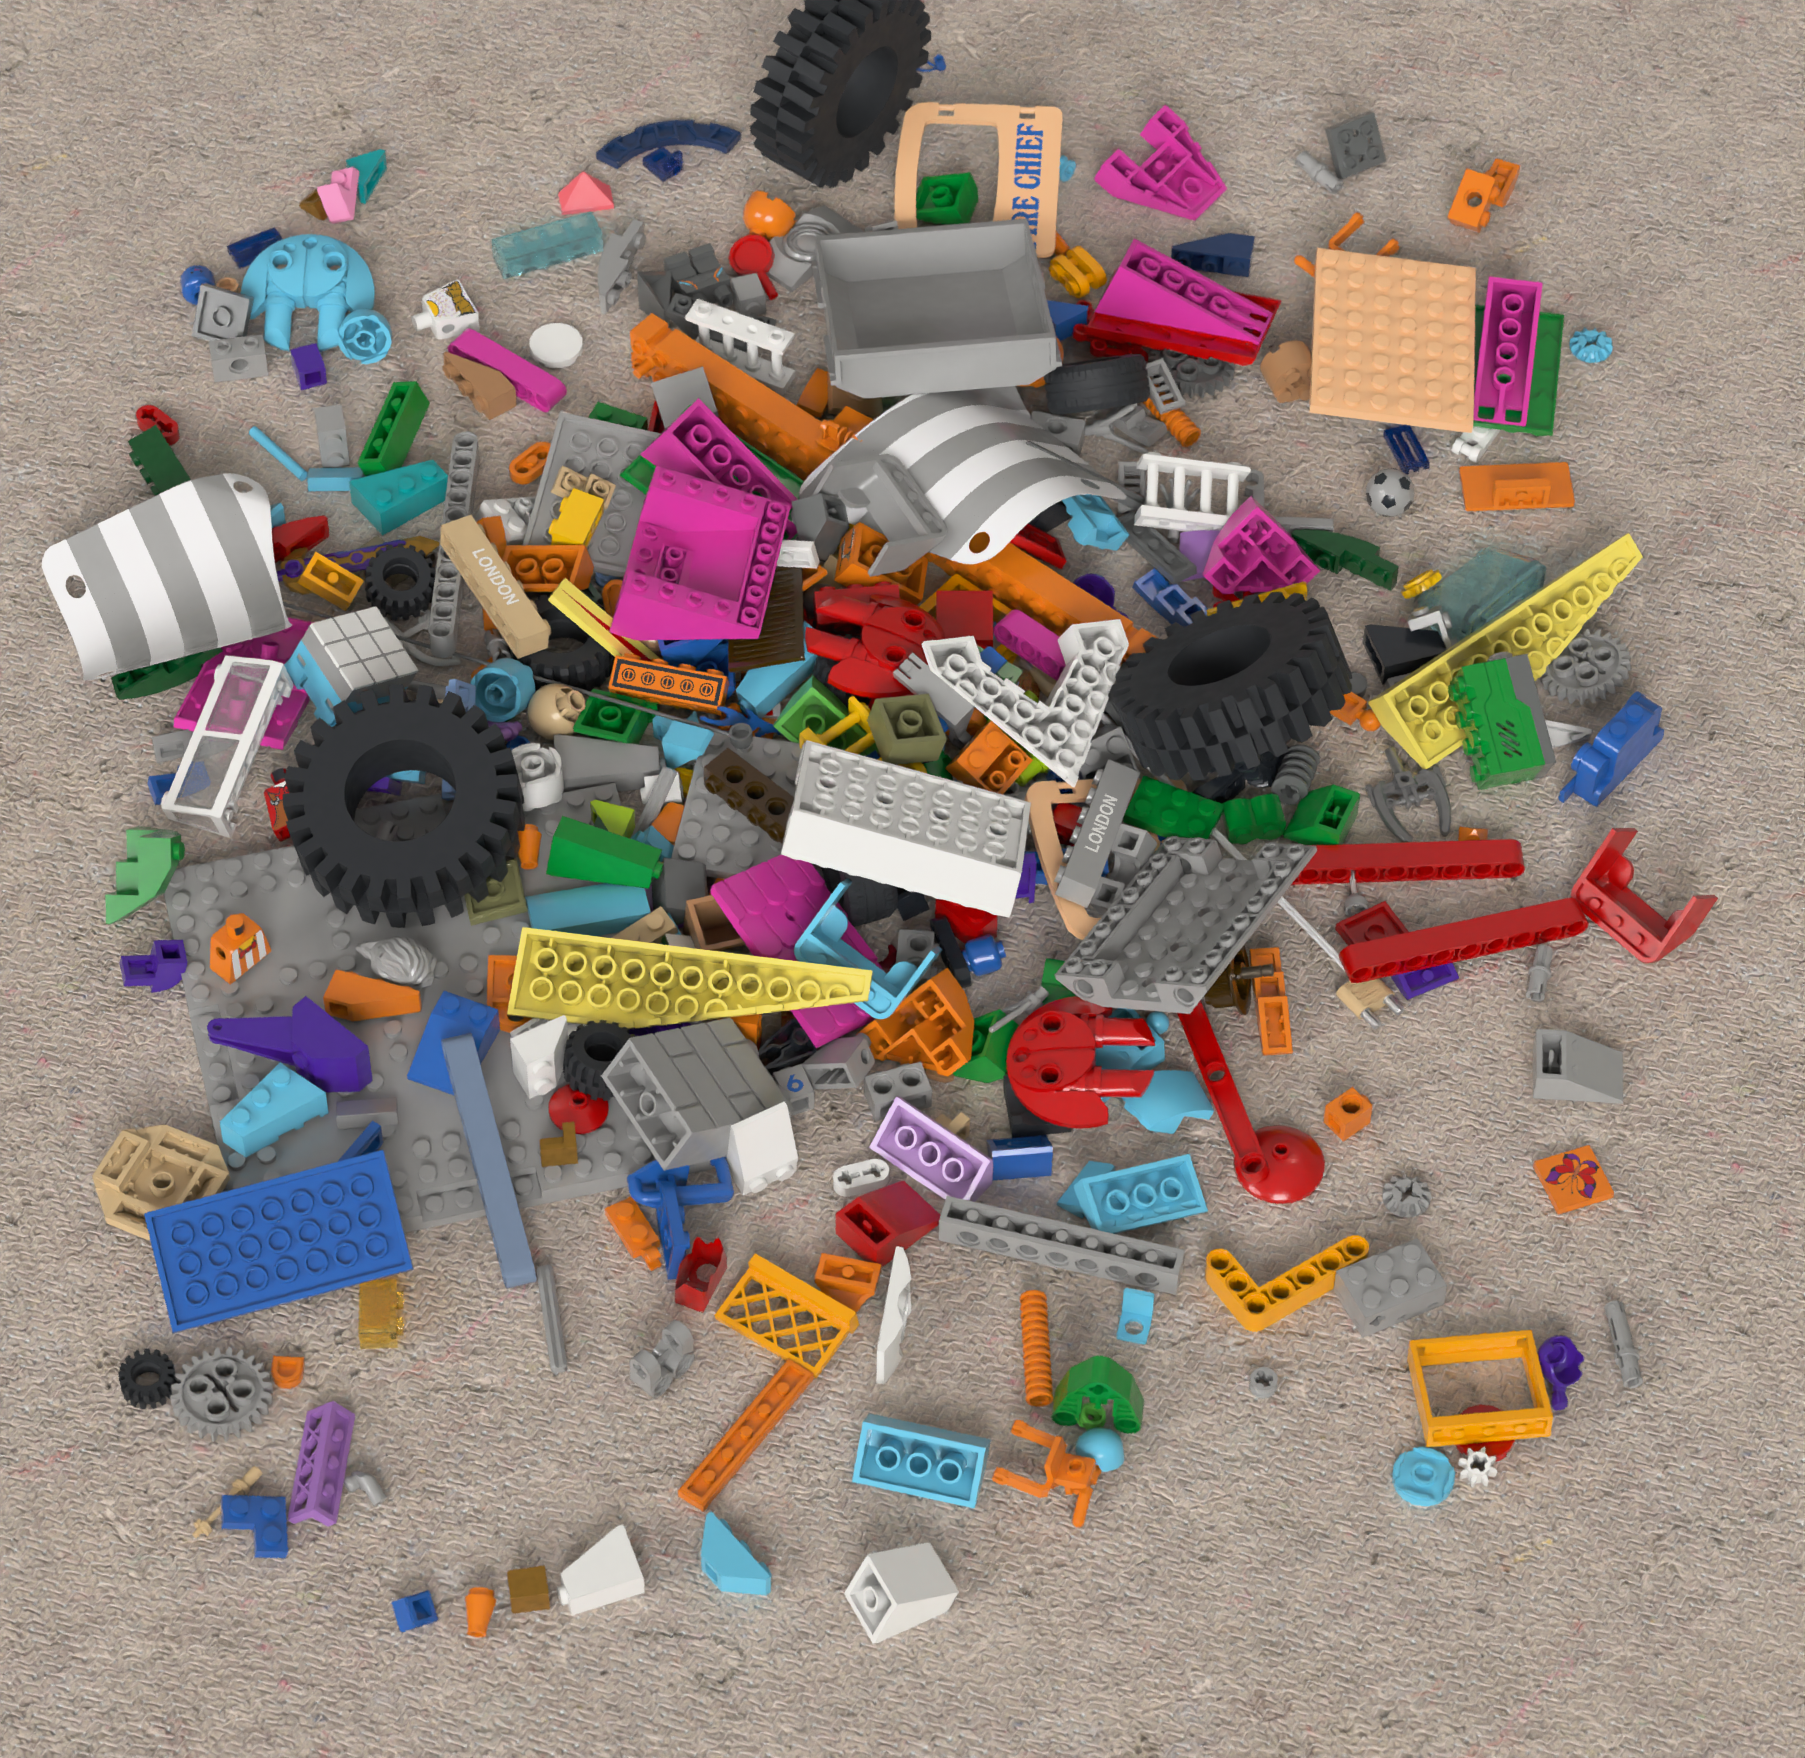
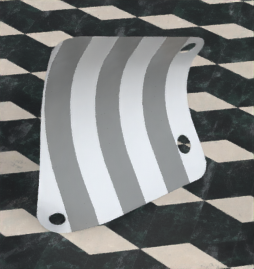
M1015 386L912 394L885 411L855 435L858 440L854 438L849 439L807 477L801 485L799 494L800 499L813 496L815 489L831 463L882 454L893 455L902 462L947 527V534L942 542L929 552L963 564H976L991 559L1038 514L1066 498L1092 494L1115 499H1126V495L1115 485L1026 444V441H1031L1101 475L1055 436L1030 419L1031 416L1026 410ZM1081 479L1095 483L1100 489H1094L1081 482ZM837 494L830 495L840 499V497ZM846 506L848 522L850 524L856 525L858 522H861L884 535L866 507L856 509ZM979 532L988 533L990 542L987 548L980 553H972L969 549L972 537Z
M218 474L197 478L177 485L50 546L42 559V569L75 643L83 669L84 681L95 680L269 635L293 625L286 616L273 554L271 509L267 492L256 481L239 474ZM241 481L251 485L253 490L241 493L236 491L233 485L235 482ZM71 575H78L85 582L86 591L81 598H73L66 590V580ZM114 671L113 673L97 677L98 675H101L103 673Z

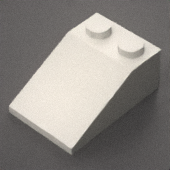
M785 1101L731 1125L727 1163L730 1174L742 1195L750 1192L758 1193L765 1189L768 1184L776 1180L784 1181L796 1172L798 1155L789 1111Z

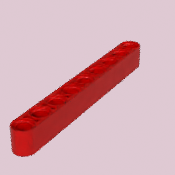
M1514 839L1309 845L1316 846L1317 852L1291 885L1350 883L1351 871H1354L1356 883L1514 878L1524 873L1525 866L1521 843Z
M1565 898L1352 944L1340 951L1339 959L1351 983H1362L1573 937L1583 933L1588 928L1589 922L1577 899Z

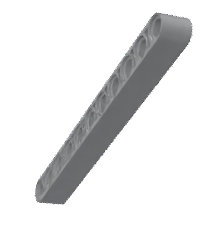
M460 432L453 438L442 525L468 515L473 517L480 459L478 438L472 432ZM439 544L428 630L431 653L438 658H447L456 651L465 580L441 544Z

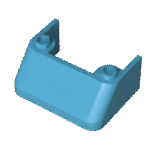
M847 878L839 883L799 938L794 947V954L799 962L872 970L869 1000L854 1004L873 1018L885 1019L894 1013L917 985L942 949L939 946L932 949L919 968L911 962L901 961L896 963L888 974L840 939L847 930L848 918L835 905L852 883Z

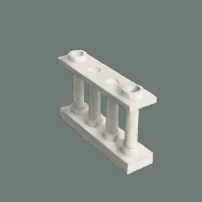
M700 299L695 301L685 316V320L699 325V336L695 341L774 392L784 395L795 379V370L782 366V355L794 339L795 333ZM710 329L723 334V344L710 340ZM734 338L747 342V353L734 348ZM758 347L771 351V361L758 357Z
M1158 452L1143 454L1137 462L1136 469L1147 470L1146 504L1141 505L1136 512L1134 525L1186 532L1198 530L1221 531L1230 516L1238 509L1239 482H1243L1249 475L1250 467L1242 466L1238 462L1223 464L1162 456ZM1158 471L1174 473L1173 507L1171 509L1162 508L1157 504ZM1185 475L1201 477L1200 511L1198 512L1187 511L1184 508ZM1212 478L1228 480L1227 514L1225 515L1214 514L1211 511Z

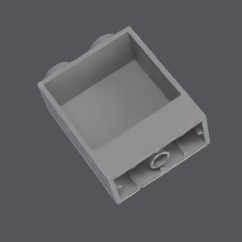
M731 1018L711 1021L707 1024L701 1023L686 1026L681 1029L676 1028L657 1032L654 1035L652 1033L629 1038L601 1076L664 1171L727 1156L731 1125L785 1101L790 1118L795 1113L791 1106L788 1092L785 1088L776 1084L759 1059L756 1045L744 1037Z

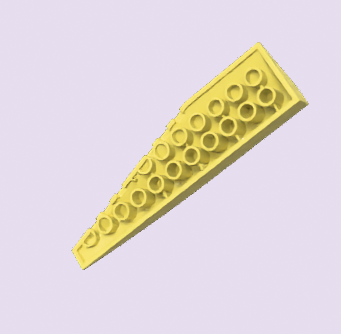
M1629 533L1620 537L1370 700L1368 704L1382 727L1425 770L1461 747L1466 734L1464 729H1459L1457 726L1455 713L1459 711L1458 704L1450 700L1448 686L1462 666L1487 662L1491 655L1499 652H1510L1513 656L1527 654L1534 681L1540 678L1547 670L1546 666L1550 665L1583 628L1584 623L1596 613L1601 603L1613 593V589L1619 582L1624 580L1643 557Z
M522 927L507 1014L544 1020H553L565 1015L568 1023L587 1025L589 1021L594 1020L595 1023H600V1020H606V1023L610 1024L612 1022L619 1023L621 1028L625 1026L628 1029L864 1002L869 1000L873 971Z

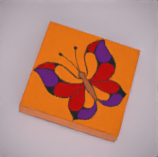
M1590 1145L1534 1161L1533 1168L1557 1215L1602 1202L1614 1196V1191Z

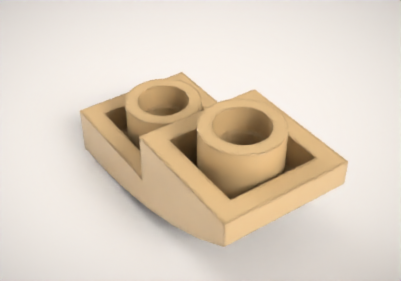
M562 466L558 471L551 493L562 498L565 496L569 497L572 489L575 488L604 499V510H606L616 485L592 473L585 477Z

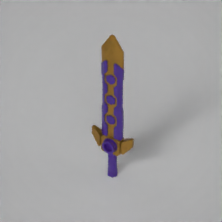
M415 536L322 556L354 573L366 570L369 567L371 557L376 558V552L380 549L385 552L388 545L392 544L393 548H397L398 543L404 544V548H409L410 545L416 547V552L424 551L426 558L440 543L423 536ZM307 547L295 549L284 558V561L281 563V570L276 571L278 582L283 581L290 591L301 595L314 593L297 583L312 558H305L308 551Z

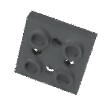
M1368 111L1325 128L1337 178L1344 179L1387 162L1374 112Z

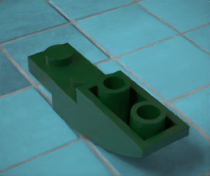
M1294 530L1291 534L1310 559L1322 569L1329 570L1338 575L1342 568H1345L1351 573L1359 575L1375 585L1390 591L1397 584L1399 566L1379 557L1380 547L1352 536L1322 530Z
M222 647L116 674L111 677L116 697L119 700L149 696L190 681L198 676L203 663L223 652Z

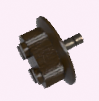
M1243 945L1204 995L1206 1005H1212L1215 1009L1236 1006L1241 1015H1247L1251 1005V978L1274 976L1273 965L1249 967L1245 945Z

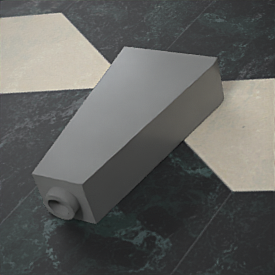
M561 734L554 735L555 750L559 753L562 761L563 793L611 783L616 784L618 792L640 790L641 787H645L644 777L659 775L662 768L666 767L665 758H659L658 747Z

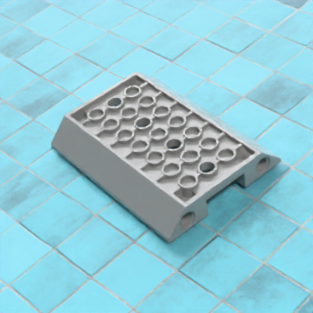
M1177 836L1167 837L1055 974L1056 980L1082 1000L1102 1007L1190 1014L1317 852L1316 846L1270 842L1265 843L1252 860H1236L1233 858H1222L1217 840L1181 838Z

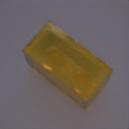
M397 1279L373 1280L359 1284L358 1334L361 1349L398 1348V1336H404L403 1317H398V1310L404 1309V1291H398Z

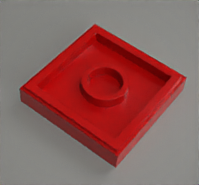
M1386 901L1336 923L1335 930L1348 946L1409 932Z

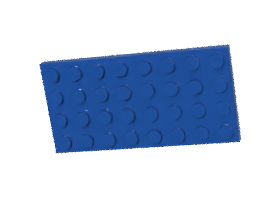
M384 1150L144 1213L173 1333H179L414 1270Z

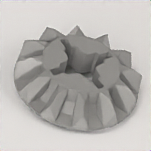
M1404 1173L1402 1177L1396 1178L1393 1176L1390 1182L1385 1183L1382 1199L1390 1212L1400 1217L1410 1218L1421 1215L1427 1210L1431 1201V1192H1429L1427 1183L1421 1182L1418 1176L1414 1178L1407 1177ZM1411 1189L1412 1196H1408L1402 1202V1193Z

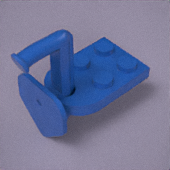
M727 1156L710 1160V1164L715 1167L718 1183L686 1186L690 1169L689 1165L664 1171L657 1159L627 1177L631 1197L642 1205L656 1208L657 1225L668 1280L677 1279L680 1263L686 1257V1250L690 1249L689 1232L683 1231L682 1226L685 1223L683 1206L725 1203L730 1201L734 1195L730 1169L726 1161Z

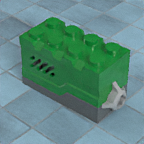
M1499 652L1491 655L1487 662L1462 666L1450 682L1448 692L1450 700L1458 704L1459 711L1455 713V719L1458 728L1464 729L1466 738L1462 741L1463 750L1466 756L1472 757L1473 766H1470V776L1472 782L1477 783L1478 791L1543 778L1556 763L1528 655L1513 656L1510 652Z

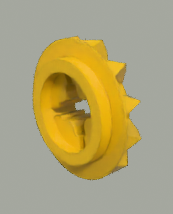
M1429 569L1403 585L1404 589L1400 592L1405 599H1410L1435 585L1442 577L1439 569L1435 571Z

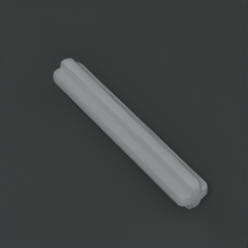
M549 1264L540 1265L536 1270L550 1368L555 1374L559 1372L564 1373L568 1368L553 1267Z

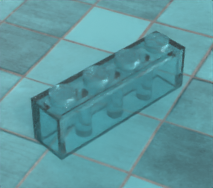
M592 211L491 239L493 259L503 279L603 251L602 231Z

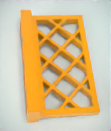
M754 1254L748 1262L749 1268L714 1315L715 1319L786 1361L791 1359L814 1373V1377L817 1379L849 1333L853 1334L859 1326L857 1313L761 1256ZM753 1279L762 1284L764 1293L746 1297L745 1287ZM782 1296L788 1300L789 1308L771 1311L770 1298ZM765 1300L768 1312L750 1316L747 1303ZM744 1304L746 1317L733 1320L726 1316L731 1307ZM808 1311L813 1314L814 1323L796 1326L794 1313ZM791 1315L793 1327L775 1331L773 1318ZM769 1319L772 1332L757 1334L753 1331L751 1323ZM833 1326L840 1330L835 1339L821 1340L819 1328ZM816 1329L818 1342L800 1346L798 1333ZM795 1334L797 1347L782 1349L778 1346V1337ZM820 1349L821 1358L815 1367L803 1361V1352Z

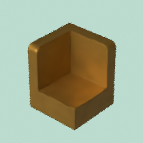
M574 1122L562 1123V1137L542 1138L539 1140L542 1167L578 1164Z
M545 1565L507 1571L513 1614L550 1609Z

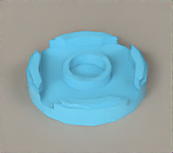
M1413 1448V1451L1407 1453L1405 1451L1399 1455L1394 1463L1392 1483L1395 1491L1403 1500L1413 1505L1425 1507L1437 1505L1447 1499L1453 1490L1455 1481L1454 1467L1452 1468L1445 1454L1434 1448Z

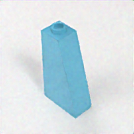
M804 621V639L806 627L813 628L806 621ZM805 643L804 661L748 670L736 689L739 701L737 704L740 706L741 711L746 714L745 710L750 709L762 719L813 673L817 655L807 652Z

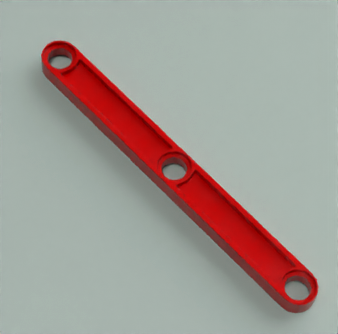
M1200 1000L1190 1014H1177L1242 1175L1249 1182H1260L1268 1175L1269 1166ZM1215 1071L1225 1072L1220 1080L1212 1081L1209 1079ZM1252 1162L1262 1163L1258 1171H1246L1248 1165Z

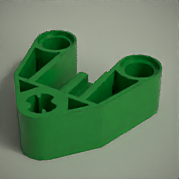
M1093 1356L1071 1367L1055 1389L1051 1419L1058 1425L1074 1426L1078 1424L1076 1418L1079 1421L1083 1397H1089V1403H1095V1409H1101V1404L1107 1405L1108 1399L1114 1400L1112 1416H1114L1113 1425L1116 1430L1128 1434L1137 1433L1141 1430L1144 1398L1133 1375L1109 1357Z

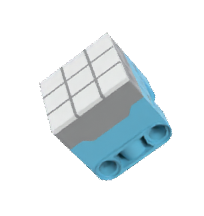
M377 607L311 623L290 659L284 665L296 688L299 690L304 689L317 708L314 712L316 719L321 718L331 727L337 724L333 707L336 704L345 700L353 713L363 709L360 693L369 689H373L379 704L390 702L389 685L403 684L406 691L419 671Z

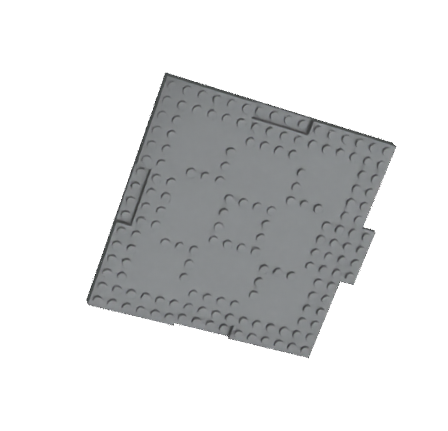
M615 783L562 793L563 797L560 802L541 808H534L531 811H524L525 824L536 825L542 834L538 867L531 870L521 868L518 855L516 858L505 855L506 861L517 859L525 897L603 884L601 882L550 876L546 874L553 835L562 816L593 826L590 808L591 801L599 800L621 806ZM440 794L358 809L355 813L354 822L363 831L375 837L382 820L394 822L392 827L394 824H397L399 827L393 841H407L429 833L446 816ZM294 845L176 868L164 893V899L173 940L183 939L188 963L185 973H181L216 1143L219 1146L230 1175L226 1190L230 1191L337 1162L366 1127L338 1129L336 1102L397 1097L398 1125L381 1126L383 1144L377 1151L384 1150L405 1233L486 1216L455 1096L407 1079V1074L431 1012L443 991L487 1005L488 955L518 954L522 927L531 928L528 912L471 926L463 895L461 899L464 912L458 916L451 918L445 904L433 908L435 924L422 926L416 912L407 913L405 928L391 927L385 912L379 913L375 924L362 921L356 905L346 914L336 908L331 893L323 897L316 890L310 874L306 876ZM244 913L263 929L271 952L230 985L210 969L211 937L226 924V919L230 915ZM618 933L600 935L598 937L612 938ZM398 936L413 939L427 946L428 951L437 959L434 968L435 977L431 986L422 987L420 990L422 1005L420 1012L354 1022L332 1016L369 1047L373 1079L371 1083L360 1092H327L328 1114L321 1118L318 1115L304 1122V1127L296 1131L294 1128L280 1135L278 1141L248 1157H244L223 1143L220 1121L282 1062L212 1043L209 1040L207 1025L211 1020L215 1018L292 1016L293 1006L305 996L325 1011L323 996L336 969L345 972L352 971L360 976L379 979L376 973L371 970V960L356 951L355 947H357V944H362L366 941H382ZM512 1015L509 1019L517 1022L521 1021L523 1017ZM499 1031L481 1063V1069L519 1209L628 1187L627 1177L630 1174L656 1160L617 1099L610 1097V1100H608L609 1113L604 1124L593 1132L576 1134L578 1164L542 1167L539 1140L563 1136V1131L557 1128L550 1119L549 1101L558 1089L570 1084V1082L565 1081L562 1071L557 1087L544 1095H537L529 1099L513 1073L511 1035L508 1032ZM595 1059L597 1061L608 1062L604 1059ZM282 1063L292 1071L296 1072L295 1066ZM710 1160L689 1165V1174L715 1169V1167L710 1164Z

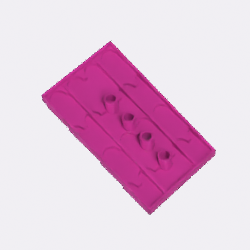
M287 617L289 622L293 624L287 629L223 646V652L204 663L174 718V727L184 730L189 729V731L195 730L215 682L214 673L218 664H222L225 655L273 660L285 665L311 623L314 622ZM238 662L241 668L267 675L270 669V665ZM231 672L226 685L219 693L205 730L243 734L264 682ZM295 685L289 698L281 696L283 699L282 704H276L261 741V746H271V748L283 750L296 729L298 720L307 707L310 697L304 689L299 690Z
M781 854L767 860V862H762L746 871L726 878L724 881L713 884L710 892L753 956L798 961L794 954L795 944L831 896L830 891L824 885V879L810 862L795 860ZM837 902V904H836L835 906L838 907L840 910H842V911L846 914V916H847V913L844 911V909H843V908L840 906V904ZM848 920L847 930L840 939L882 969L877 962V956ZM854 1003L791 1010L816 1048L876 1019Z

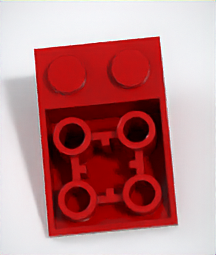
M902 1180L858 1196L835 1213L836 1234L864 1261L882 1264L883 1267L894 1259L896 1246L903 1247L905 1251L938 1226L941 1215Z

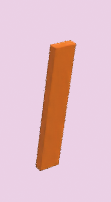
M788 1359L680 1487L678 1496L704 1512L814 1380V1373Z

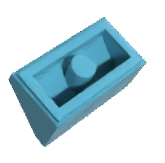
M360 467L309 468L307 475L308 492L350 491L349 481L363 478L364 473Z
M1088 1161L1058 1200L1057 1206L1083 1219L1085 1215L1073 1185L1083 1178L1115 1171V1166L1109 1163Z

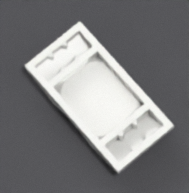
M896 1246L877 1347V1384L886 1383L903 1357L899 1344L903 1342L907 1317L911 1313L910 1282L912 1280L908 1259L903 1247Z

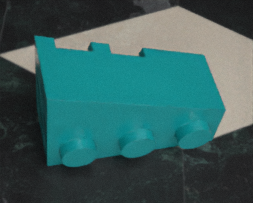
M432 459L349 481L351 503L383 536L444 502L448 475Z

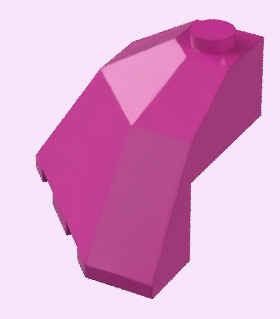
M1250 496L1230 516L1215 538L1203 576L1222 594H1231L1234 591H1250L1253 593L1269 592L1303 581L1308 583L1320 572V569L1280 523Z

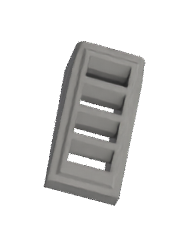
M1161 358L1147 363L1145 369L1148 371L1149 398L1160 415L1185 406L1186 403L1164 359ZM1157 374L1160 376V377H1158V378H1156V379H1153V380H1151V378H1150L1151 376H1154V375H1157ZM1164 382L1165 385L1155 388L1154 385ZM1166 390H1169L1170 392L1162 396H1159L1158 394ZM1174 398L1175 402L1164 405L1162 402Z
M1118 461V484L1122 486L1140 485V488H1126L1144 496L1145 505L1146 470L1136 469L1138 461ZM1124 476H1140V479H1124ZM1118 502V514H1128L1134 511V509Z

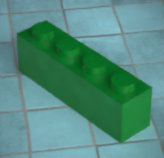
M417 381L393 382L357 462L365 477L403 466L430 405Z

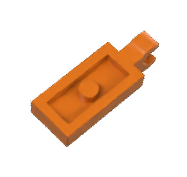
M629 1197L606 1207L605 1215L631 1257L634 1259L642 1256L650 1271L661 1267L662 1264L659 1261L661 1254L657 1249L660 1247V1239L635 1200Z

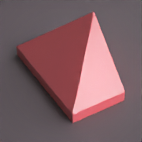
M584 171L558 193L562 215L614 209L610 186Z

